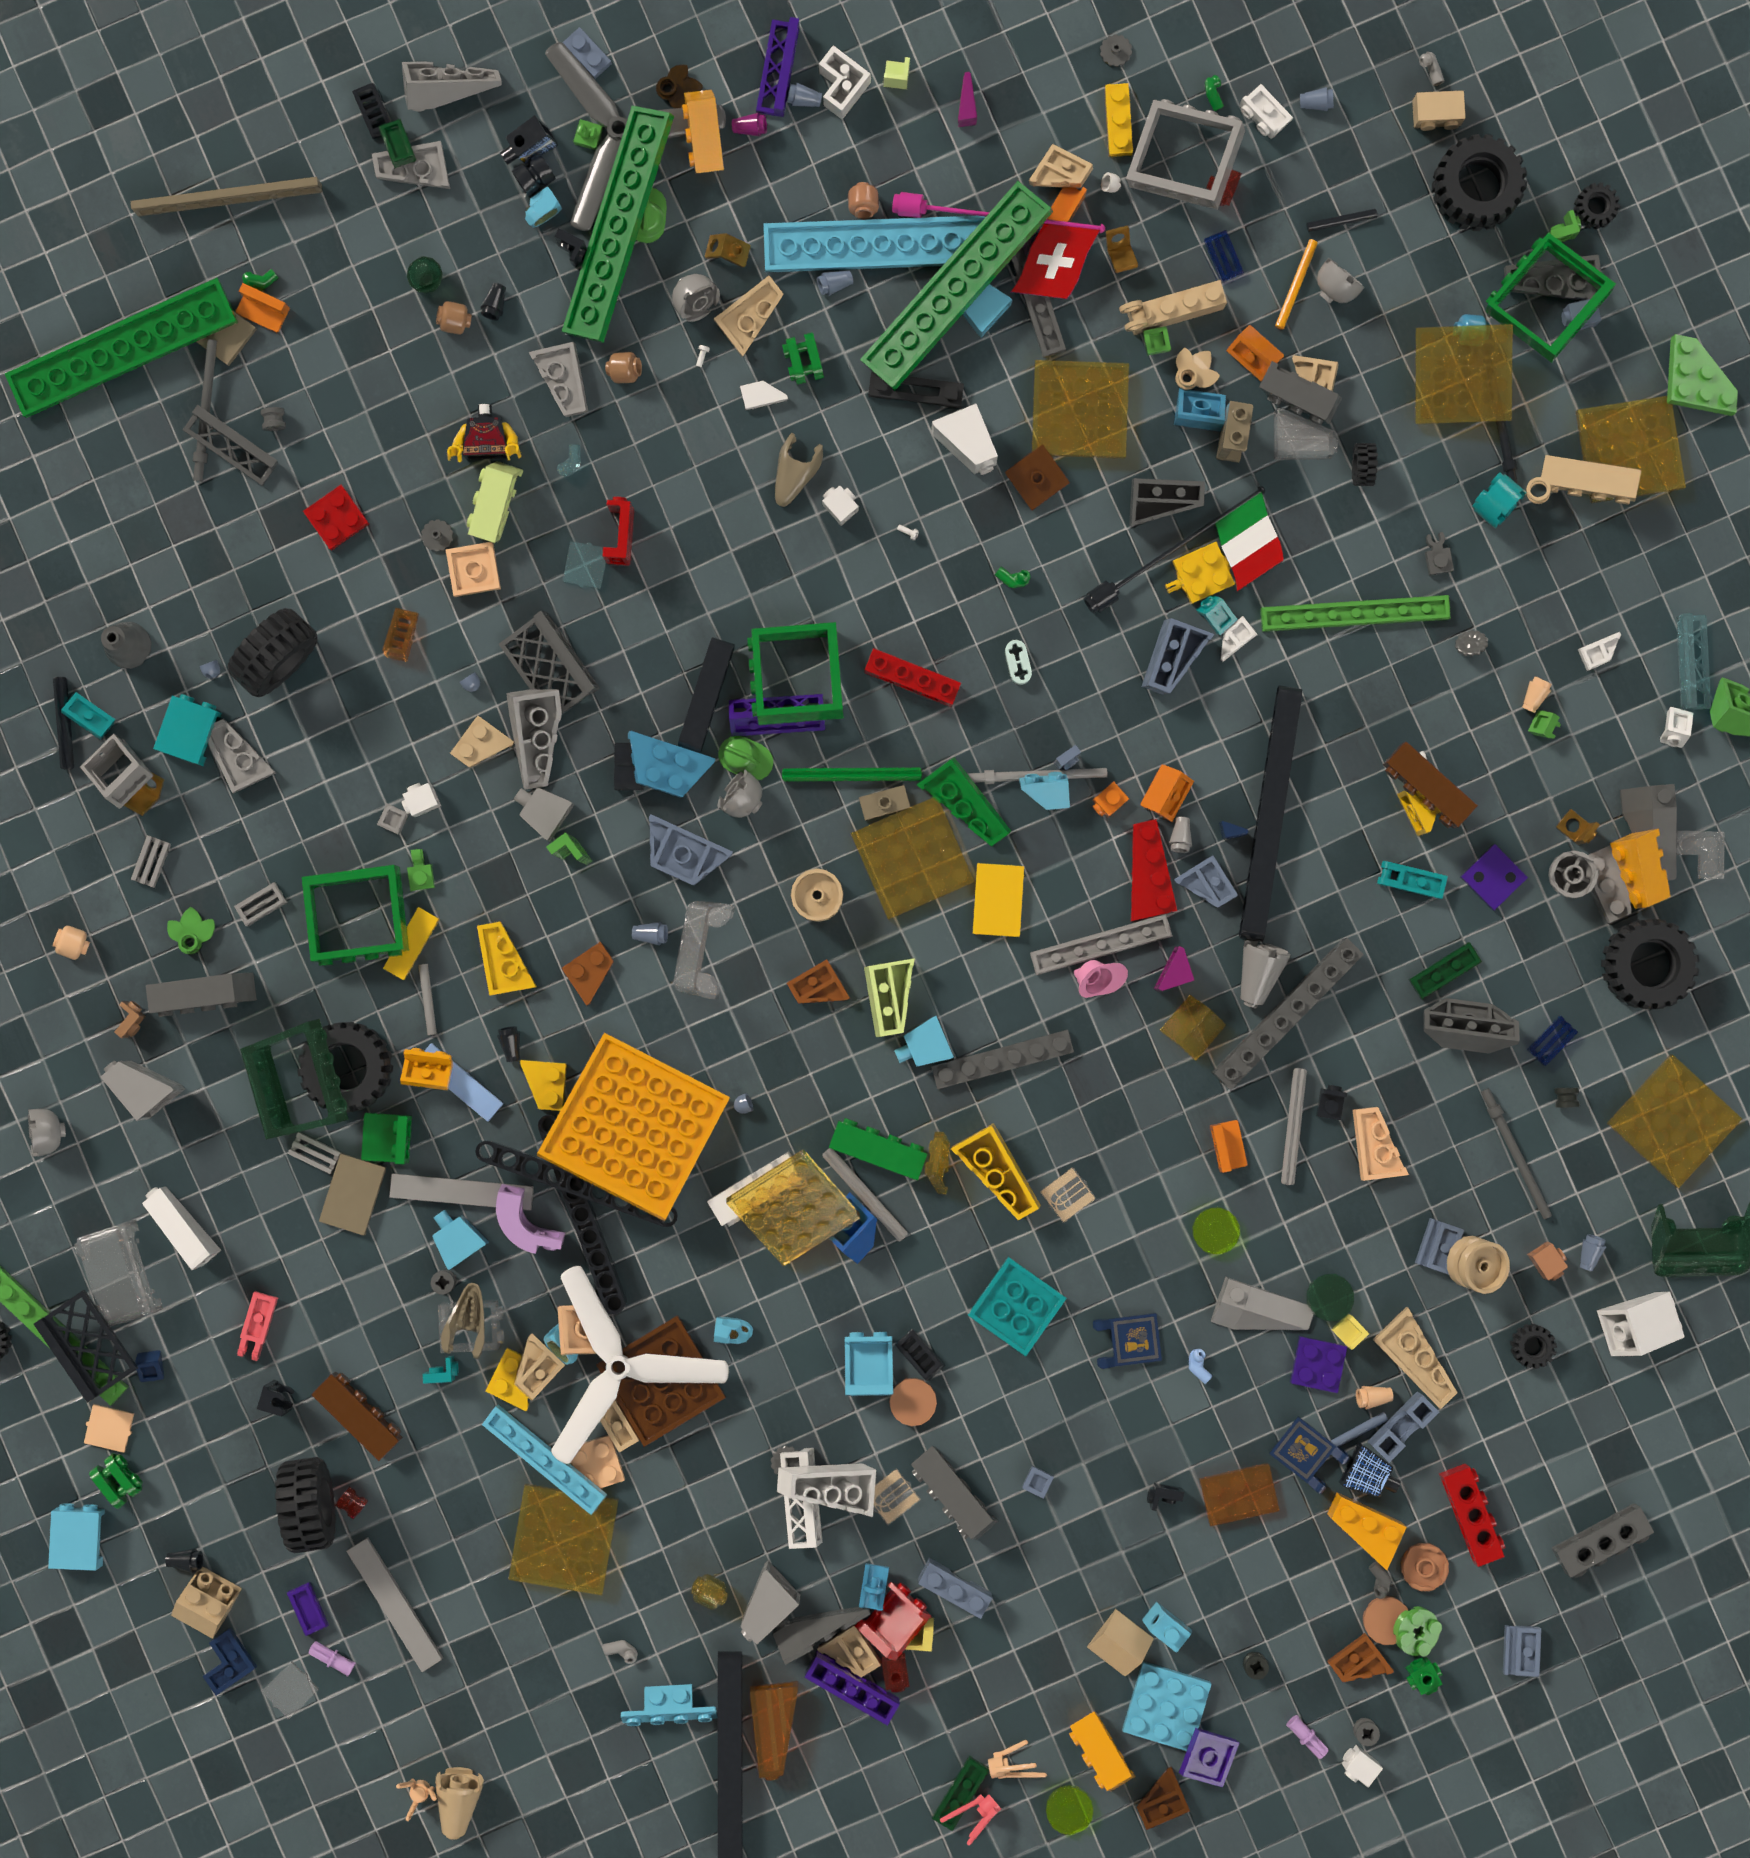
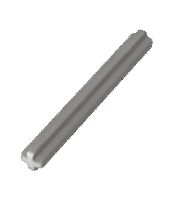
M1294 1068L1281 1177V1183L1285 1185H1294L1307 1075L1306 1069Z
M827 1149L822 1155L823 1158L896 1240L902 1241L908 1235L907 1231L835 1150Z

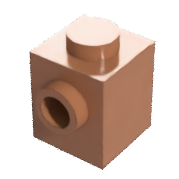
M1545 1242L1527 1254L1543 1279L1554 1281L1564 1274L1563 1270L1568 1268L1564 1262L1567 1258L1560 1248L1556 1249L1550 1242Z

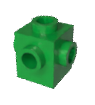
M1427 1657L1418 1658L1405 1667L1409 1674L1406 1679L1411 1689H1417L1421 1695H1430L1436 1692L1439 1686L1443 1685L1439 1678L1442 1676L1441 1670L1436 1662L1432 1664Z

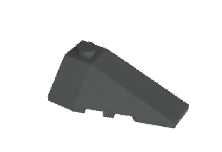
M1675 784L1620 790L1622 815L1624 820L1627 821L1631 832L1636 833L1659 829L1660 836L1656 837L1658 849L1663 850L1664 855L1660 857L1661 868L1666 870L1668 880H1676L1677 806Z
M853 1607L794 1617L791 1620L785 1618L773 1629V1636L785 1665L813 1650L815 1642H826L833 1638L832 1636L837 1633L836 1629L845 1630L870 1615L871 1609Z

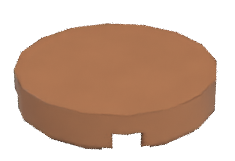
M918 1378L904 1379L896 1384L893 1389V1395L890 1396L889 1400L894 1417L902 1424L909 1426L922 1425L927 1422L935 1413L937 1405L936 1395L931 1385Z
M1418 1543L1411 1546L1404 1553L1401 1560V1573L1404 1580L1412 1588L1419 1591H1432L1446 1581L1449 1574V1563L1445 1554L1437 1546L1430 1543Z
M1394 1597L1376 1598L1368 1604L1364 1611L1363 1626L1367 1634L1375 1642L1383 1645L1396 1644V1635L1393 1634L1394 1624L1398 1616L1405 1610L1408 1611V1609L1400 1600Z

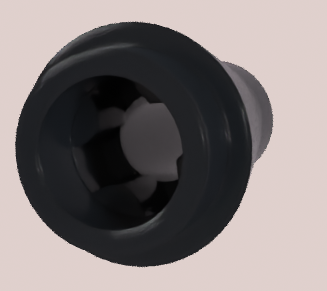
M493 283L491 290L480 306L482 309L481 315L485 318L496 321L503 315L506 291L504 285Z
M517 1026L499 1029L497 1038L506 1057V1062L520 1060V1031L517 1030Z
M197 1549L167 1553L165 1564L166 1567L194 1573L201 1570L203 1566V1553L197 1551Z

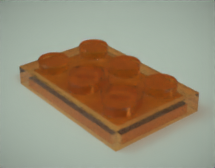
M1268 1463L1199 1478L1210 1527L1280 1511Z

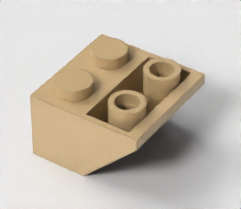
M202 1566L201 1570L196 1571L176 1601L171 1616L213 1639L225 1621L242 1588Z

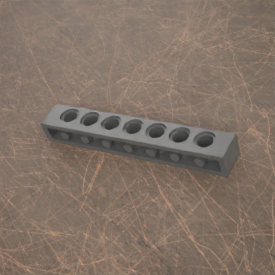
M1348 938L1341 939L1211 1073L1227 1089L1232 1090L1364 954Z

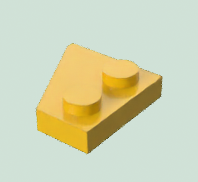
M521 1060V1067L538 1109L561 1111L564 1106L567 1063Z
M506 1348L486 1392L527 1411L529 1408L528 1397L514 1385L523 1355L510 1348Z

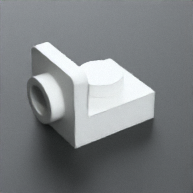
M1670 707L1667 711L1665 731L1660 737V742L1672 747L1682 748L1691 736L1693 713Z

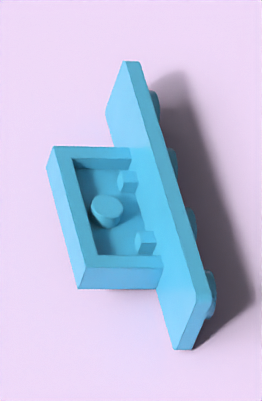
M692 1684L644 1687V1710L621 1712L622 1722L627 1723L628 1726H639L643 1722H650L652 1725H662L665 1721H674L678 1724L687 1723L688 1720L710 1722L712 1719L718 1718L716 1707L693 1708Z

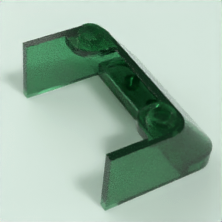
M1750 1203L1744 1217L1730 1216L1723 1222L1721 1228L1676 1229L1675 1221L1666 1217L1664 1205L1658 1204L1651 1225L1652 1265L1657 1276L1740 1275L1749 1270Z

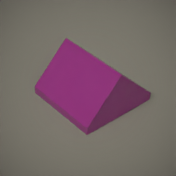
M1178 946L1174 948L1154 990L1163 991L1194 981L1183 947Z

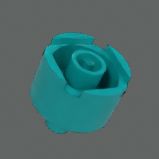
M1498 473L1487 489L1489 491L1483 490L1475 499L1476 502L1472 507L1475 513L1496 529L1517 507V502L1520 499L1522 500L1527 492L1506 474Z

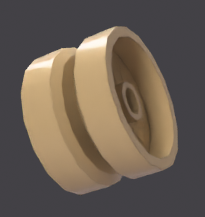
M812 869L805 871L797 877L792 885L791 899L793 906L802 917L810 921L820 922L829 920L837 914L842 906L843 891L841 883L835 875L827 870ZM813 892H821L822 897L818 900L814 899Z
M1467 1236L1458 1240L1450 1249L1447 1257V1270L1450 1278L1456 1284L1486 1294L1493 1293L1507 1280L1510 1261L1507 1252L1499 1244L1476 1236Z

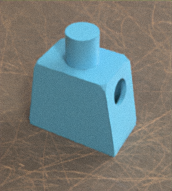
M989 284L962 315L982 338L1011 306L1012 299Z
M937 1016L930 1018L905 1034L904 1038L907 1045L894 1050L899 1063L913 1058L916 1067L953 1058Z
M443 1210L433 1217L441 1230L432 1235L448 1270L489 1243L463 1215L453 1221L447 1211Z
M1157 1601L1142 1619L1148 1630L1176 1653L1192 1634L1190 1627Z

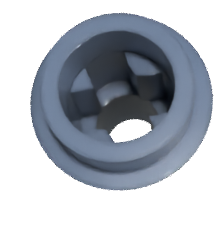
M797 82L796 85L790 83L787 103H791L792 106L820 107L822 93Z
M1325 87L1300 94V108L1322 111L1334 108L1333 89Z
M850 270L822 273V276L817 277L819 291L821 295L827 294L830 296L853 284Z
M661 922L633 926L632 939L661 945V943L667 942L668 927Z
M1587 1234L1586 1239H1583L1581 1268L1594 1271L1606 1248L1604 1245L1605 1239Z

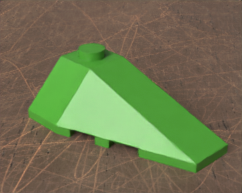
M1723 677L1720 679L1710 710L1714 728L1733 735L1750 736L1749 688Z

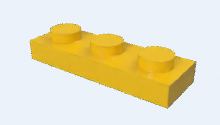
M1129 83L1105 85L1109 157L1131 156L1133 154Z

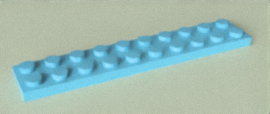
M954 216L763 223L765 272L943 266L985 217Z

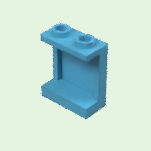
M862 1332L850 1333V1337H845V1396L893 1395L892 1336H887V1332H873V1337H864Z
M64 1503L51 1511L48 1569L96 1571L103 1566V1556H99L101 1516L105 1514V1509H98V1505L94 1504L83 1505V1508H74V1504Z

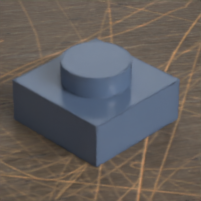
M1032 1465L1022 1488L1044 1499L1054 1476Z

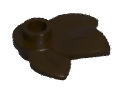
M687 65L672 67L668 75L662 77L656 84L658 96L663 100L669 101L673 109L682 108V105L685 104L684 93L701 91L703 89V85L699 81L687 77ZM671 86L672 90L667 93L664 91V88Z

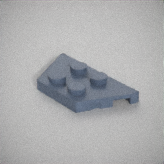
M650 814L651 867L695 886L733 854V851Z

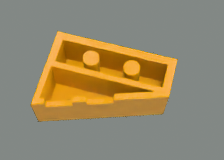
M1659 829L1631 833L1610 843L1612 855L1617 861L1621 871V878L1629 892V900L1635 909L1650 907L1671 897L1666 870L1661 868L1660 857L1664 855L1663 850L1658 849L1656 837L1660 836Z
M1336 1492L1327 1514L1382 1567L1388 1570L1407 1527L1399 1520Z
M1097 1712L1090 1713L1070 1726L1072 1730L1069 1733L1076 1746L1080 1744L1085 1753L1082 1754V1757L1088 1767L1093 1766L1097 1775L1094 1778L1101 1789L1105 1788L1107 1791H1113L1135 1777L1132 1770L1130 1771L1125 1763L1123 1755L1117 1749Z

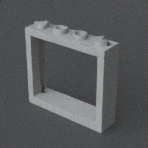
M1165 99L1161 101L1153 100L1126 177L1129 187L1218 210L1245 133L1243 121L1235 116H1219L1218 113L1211 110H1206L1205 112L1198 111L1190 105L1178 106ZM1160 115L1231 132L1211 190L1140 173Z

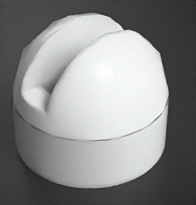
M1105 173L1101 181L1102 190L1109 193L1118 191L1121 187V183H1119L1121 181L1120 177L1113 173Z

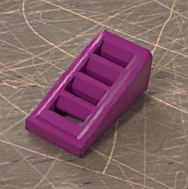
M965 72L963 77L958 127L973 126L977 123L970 72Z

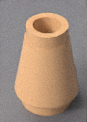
M1534 677L1533 681L1529 682L1522 708L1535 713L1551 692L1549 689L1552 684Z
M1362 1386L1361 1389L1356 1390V1401L1359 1408L1367 1410L1392 1402L1393 1392L1390 1387Z

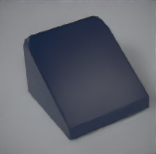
M1224 821L1219 822L1222 839L1224 840L1245 836L1249 833L1248 829Z
M160 1350L137 1354L135 1364L138 1367L136 1370L140 1382L164 1379Z

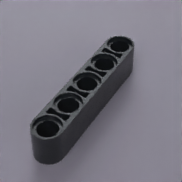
M714 637L711 638L680 734L679 747L701 754L735 644Z

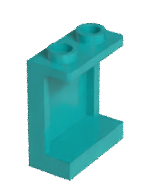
M183 694L180 695V698L172 696L153 749L204 766L206 757L203 756L216 718L221 717L222 713L216 711L217 706L207 702H203L201 706L193 703L194 698Z

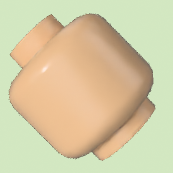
M65 926L63 929H58L52 946L55 947V952L58 955L76 960L80 954H86L90 942L86 941L87 934L85 931Z

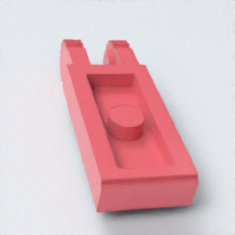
M257 1291L253 1293L240 1336L242 1339L237 1353L238 1356L243 1357L247 1351L249 1341H253L256 1343L251 1360L257 1361L259 1359L278 1301L277 1297Z

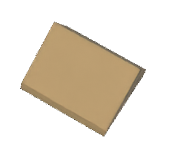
M1115 1609L1088 1644L1087 1648L1122 1675L1126 1676L1143 1662L1154 1638Z

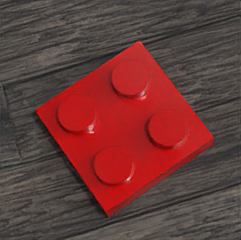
M339 485L303 511L331 551L369 525L367 519L342 485Z

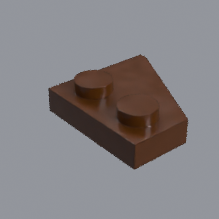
M1171 1766L1165 1770L1137 1805L1146 1830L1190 1812Z

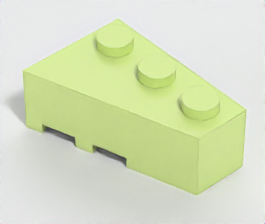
M496 461L481 470L479 482H482L480 491H476L473 498V504L475 505L474 513L469 515L467 527H470L469 535L493 543L500 540L509 515L508 508L511 497L514 498L516 490H514L517 476H522V469Z
M915 958L864 967L876 1037L904 1033L908 994Z

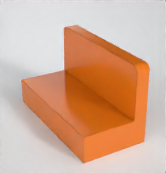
M1063 187L1051 207L1053 213L1047 219L1071 222L1086 196L1087 189L1083 187L1080 191L1075 187Z
M242 283L239 292L243 297L236 313L247 320L278 333L290 310L288 305L279 299Z
M1251 325L1244 329L1226 350L1260 381L1263 380L1271 362L1278 363L1284 357L1282 352Z
M1161 765L1140 805L1157 813L1165 820L1173 822L1194 780L1179 770Z
M1233 1120L1210 1125L1219 1171L1224 1173L1232 1171L1231 1169L1247 1166L1238 1121Z

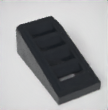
M370 83L353 90V95L372 139L382 136L379 127L373 129L372 125L384 120L386 124L391 121L375 84ZM377 102V106L365 110L366 106ZM378 112L382 113V115L369 119V116L374 115Z
M913 1329L895 1344L925 1381L932 1379L946 1366ZM912 1339H915L917 1342L906 1350L904 1347ZM921 1346L923 1349L913 1357L911 1354ZM927 1353L929 1357L919 1364L917 1361ZM934 1361L935 1365L926 1372L924 1368Z

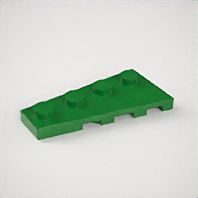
M955 757L948 760L917 784L922 790L928 791L935 801L939 804L942 803L951 810V814L957 819L960 818L968 824V828L990 846H993L1011 832Z

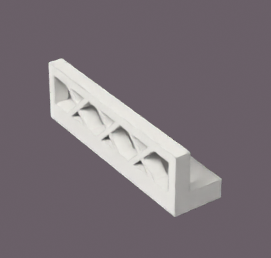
M814 1448L780 1453L781 1468L788 1467L787 1458L799 1457L800 1467L815 1466ZM784 1495L789 1549L818 1547L823 1543L819 1504L802 1502L793 1499L794 1502L791 1504V1498ZM796 1503L804 1509V1516L800 1521L792 1515V1508ZM798 1527L806 1533L807 1542H795L794 1532Z

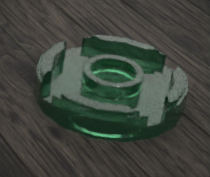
M1323 1274L1310 1283L1307 1290V1304L1317 1318L1324 1321H1338L1345 1318L1351 1311L1354 1304V1292L1350 1283L1345 1278L1337 1274Z

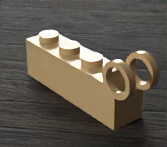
M1221 280L1146 302L1141 300L1132 301L1120 306L1119 310L1122 314L1127 313L1130 322L1124 326L1127 332L1133 331V334L1137 335L1143 333L1144 330L1165 327L1223 310L1227 301Z
M1545 455L1542 475L1529 481L1527 497L1534 504H1542L1549 499L1551 493L1565 490L1571 496L1581 497L1583 493L1592 495L1591 498L1596 500H1606V497L1615 498L1617 503L1630 504V501L1635 502L1641 470ZM1541 484L1547 489L1546 494L1542 497L1533 496L1530 490L1534 485Z

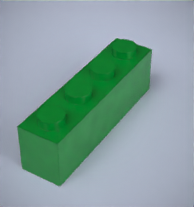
M844 1118V1121H838L829 1148L918 1181L927 1157V1152L923 1151L925 1147L912 1142L910 1146L902 1144L901 1138L889 1134L888 1138L879 1135L880 1130L869 1126L864 1130L857 1127L858 1122L848 1118Z

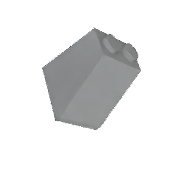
M113 1061L104 1068L105 1073L100 1076L136 1121L150 1119L185 1090L183 1085L133 1061Z
M769 1561L763 1566L741 1623L742 1635L749 1642L753 1640L756 1644L764 1639L798 1607L800 1602V1594Z

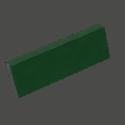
M1467 942L1408 980L1420 999H1424L1482 961L1471 943Z
M969 1755L934 1812L932 1819L953 1831L963 1813L943 1823L940 1822V1819L971 1802L990 1771L989 1767Z

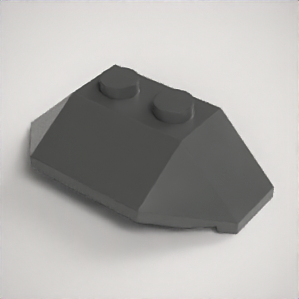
M1445 998L1424 1010V1032L1443 1048L1489 1054L1517 1045L1520 1042L1519 1021L1514 1018L1512 1019L1507 1013L1493 1004Z

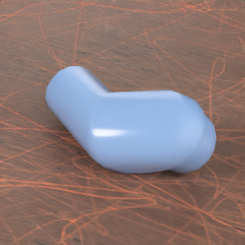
M1194 1349L1189 1355V1370L1206 1384L1212 1378V1375L1203 1367L1206 1354L1202 1349Z

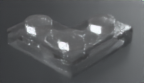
M1677 831L1676 855H1698V879H1724L1725 832Z

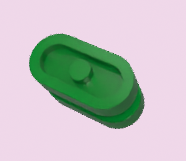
M813 332L804 334L805 342L796 344L795 337L786 339V344L782 345L785 359L790 358L792 367H788L791 381L796 380L797 385L806 383L805 375L814 374L815 380L824 378ZM808 351L811 364L802 366L799 353Z
M112 1453L104 1460L105 1469L97 1465L89 1472V1475L110 1504L119 1509L127 1503L125 1494H129L132 1497L136 1496L142 1491L141 1485L143 1482L136 1473H132L127 1467L128 1462L121 1454L116 1455ZM111 1475H113L114 1478L118 1481V1483L121 1485L120 1487L111 1478Z

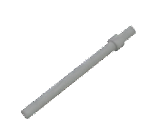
M1107 768L1016 772L984 770V773L967 774L974 783L985 782V784H994L1001 781H1019V778H1024L1027 774L1047 776L1050 772H1062V774L1067 775L1068 779L1107 777Z

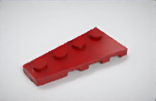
M1157 819L1133 824L1131 921L1175 912L1177 907Z

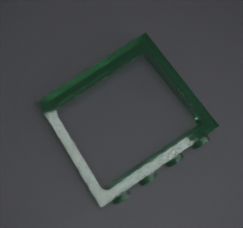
M320 1019L305 1022L240 1049L266 1140L349 1120L346 1112L347 1102L341 1095L339 1088L340 1078L335 1074L332 1064L334 1057L328 1050L326 1043L327 1033L322 1029ZM304 1033L320 1083L328 1117L294 1125L289 1116L272 1057L271 1047Z

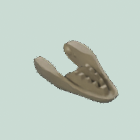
M794 433L789 435L779 453L775 500L781 507L787 506L794 500L819 470L823 460V445L821 444L814 448L815 454L812 456L811 462L804 463L790 457L788 452L792 448V444L796 442Z
M469 1283L464 1288L444 1326L441 1335V1345L446 1354H450L453 1350L454 1337L458 1330L476 1332L478 1335L474 1350L472 1351L473 1358L479 1359L482 1354L485 1341L484 1307L481 1290L476 1283Z

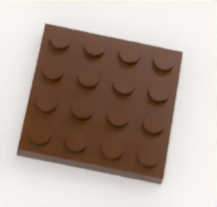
M678 1315L622 1349L623 1355L627 1358L643 1354L704 1359ZM604 1360L596 1364L601 1374L606 1370L607 1364ZM622 1361L613 1362L612 1367L615 1372L622 1373L625 1371V1365ZM626 1376L621 1379L616 1400L642 1445L645 1447L726 1398V1395L718 1383H644Z

